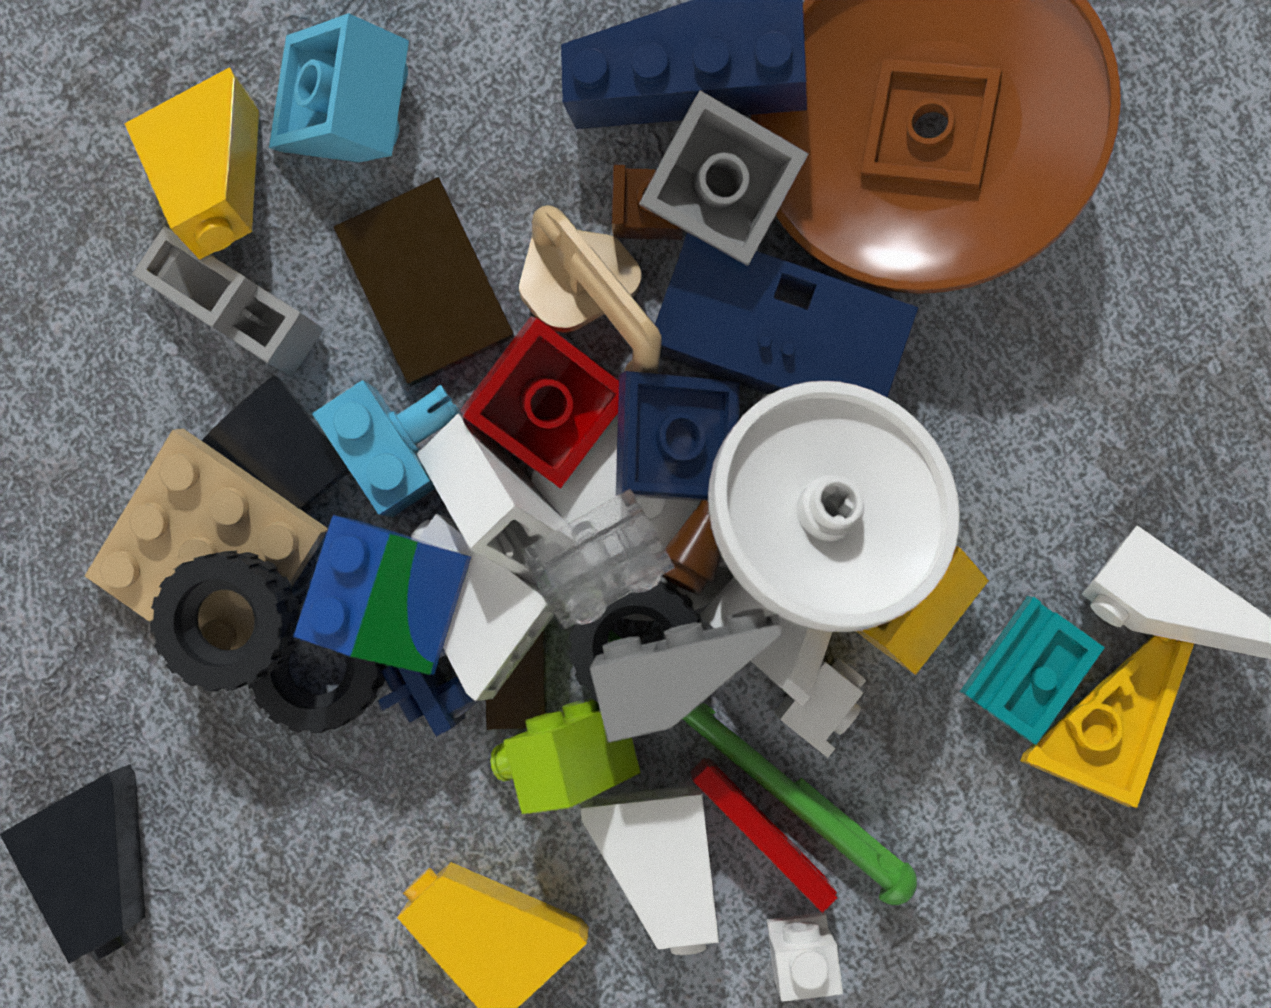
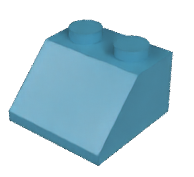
M350 13L286 35L269 148L279 152L358 163L392 156L393 146L399 136V122L397 118L401 91L408 76L406 58L409 40Z

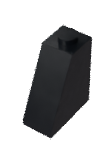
M129 764L101 776L0 833L1 839L69 964L89 952H92L94 958L98 961L131 941L126 931L146 917L136 774Z

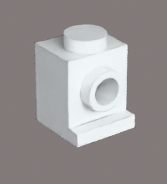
M839 658L836 659L832 666L822 661L810 699L801 706L791 696L787 695L774 714L828 758L836 748L827 739L833 731L838 735L844 733L858 716L861 707L856 702L863 694L860 688L866 680Z
M825 912L766 919L773 978L781 1002L843 994L837 944L828 928Z

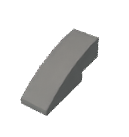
M166 226L162 228L132 273V275L212 328L226 335L290 377L294 376L324 328L212 255L199 260L179 237Z

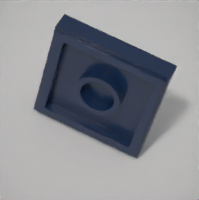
M633 371L621 373L619 375L615 496L708 501L710 476L714 461L727 435L739 421L740 382Z

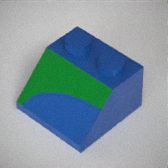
M333 515L293 637L351 657L425 674H435L472 557L363 521Z

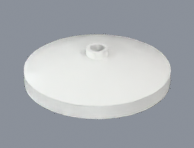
M832 381L806 382L778 390L759 401L742 416L727 435L713 464L708 492L709 515L713 534L723 559L739 583L757 601L777 615L796 624L829 632H850L876 627L889 622L914 608L925 599L937 586L952 560L959 532V503L950 467L935 440L909 412L887 397L872 390L853 384Z

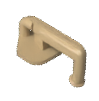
M545 205L538 208L533 214L532 237L519 284V293L522 301L535 317L555 332L561 333L575 331L605 314L633 349L632 360L626 365L624 372L633 371L658 374L662 342L661 334L633 299L641 285V270L638 263L617 238L611 235L577 230L568 217L554 206Z

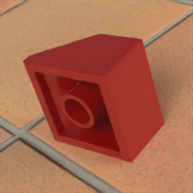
M530 316L460 409V412L465 419L561 489L618 414L619 381L537 317Z

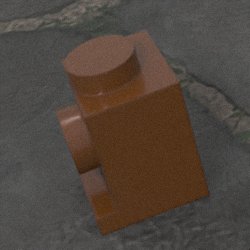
M613 165V237L617 239L682 240L683 229L639 205L656 169L626 168V165Z

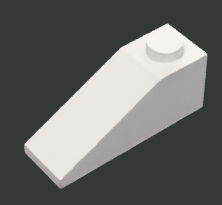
M1136 526L1123 540L1082 593L1084 597L1092 602L1090 605L1092 610L1111 625L1117 627L1125 625L1130 630L1271 659V618L1139 526Z

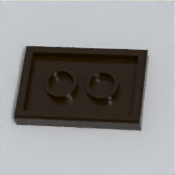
M439 177L333 226L409 386H414L515 338L512 328Z

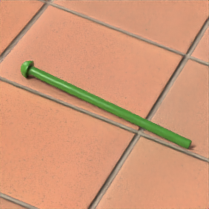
M555 584L549 593L563 603L556 614L573 627L576 620L575 617L583 605L558 584ZM610 630L608 643L622 639L613 630ZM701 702L682 719L882 886L879 900L889 905H901L913 897L917 889V876L909 863H903L803 778L794 783L747 742L713 716L716 712L711 707Z

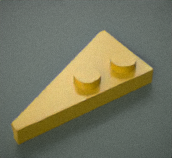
M1155 635L1150 637L1045 732L1037 745L1032 744L1024 751L1020 761L1122 805L1137 808L1194 643Z

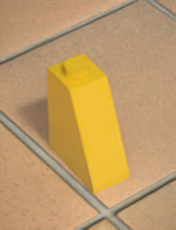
M230 67L124 123L170 229L199 260L227 248L232 242L251 233L253 226L259 110Z
M452 862L437 875L429 867L416 878L403 892L409 901L397 916V919L477 1008H518L587 944L589 926L582 918Z

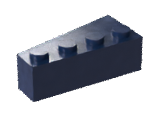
M690 0L561 44L562 103L575 129L682 121L699 91L743 116L807 110L803 0Z

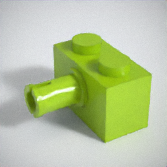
M588 698L562 706L564 716L561 711L530 718L525 721L526 732L503 740L504 743L493 748L490 758L493 774L498 780L503 782L513 779L521 814L571 808L641 773L632 737L608 742L598 701L596 702L594 699Z

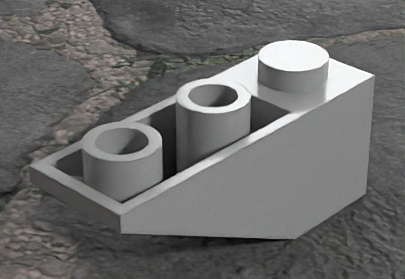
M751 609L727 616V625L703 631L701 623H690L666 630L664 632L665 640L641 645L639 637H629L603 645L604 654L595 657L590 671L608 742L672 728L782 634L778 615L765 617L763 609Z

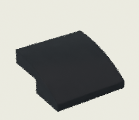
M273 375L246 397L201 440L305 513L312 508L309 505L311 502L350 472L325 433L276 375Z

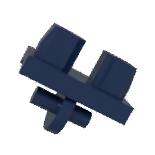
M442 648L440 658L446 655L444 648ZM438 665L435 674L431 675L395 666H389L381 671L392 691L377 700L381 710L384 711L398 703L409 723L424 715L436 737L466 718L464 713L479 702L466 694L458 676L446 682Z

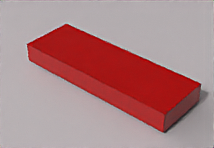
M704 757L690 771L693 782L822 913L837 899V892L830 880L710 758L706 759Z

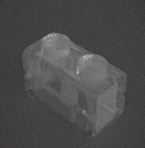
M631 489L521 550L543 599L565 629L576 623L587 624L595 621L603 615L607 606L631 592L641 593L650 590L659 583L663 574L675 568Z

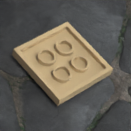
M184 428L175 429L169 434L86 572L85 577L150 622V620H153L154 609H151L153 599L158 597L160 593V584L165 577L172 576L175 573L174 569L180 564L193 561L196 557L223 551L237 550L238 554L250 552L259 555L258 558L264 562L270 561L277 566V571L280 575L288 578L292 585L291 589L323 540L328 528L301 509H298ZM218 590L211 593L201 604L198 624L202 635L211 645L222 650H235L243 646L251 637L254 629V614L250 604L240 594L230 590Z

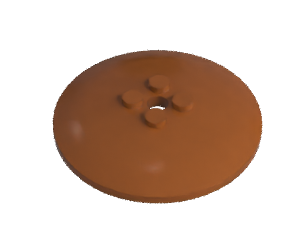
M805 0L803 2L807 110L751 115V121L808 153L779 207L776 217L792 239L819 263L849 280L872 288L892 292L926 294L965 289L992 281L1016 270L1037 257L1060 238L1089 204L1102 181L1111 159L1118 132L1121 99L1116 57L1109 36L1088 0ZM936 112L945 116L948 120V125L944 132L937 137L924 138L914 131L915 123L924 114Z

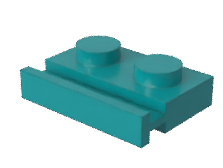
M1027 596L959 692L980 705L981 708L1024 739L1037 745L1105 647L1061 615L1041 604V601L1034 596Z

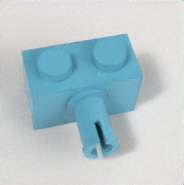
M364 380L312 413L378 515L394 517L436 489L417 456L420 450L418 443L446 426L458 413L462 414L457 406L452 403L451 397L441 384L434 391L397 414L394 410H390L379 391Z

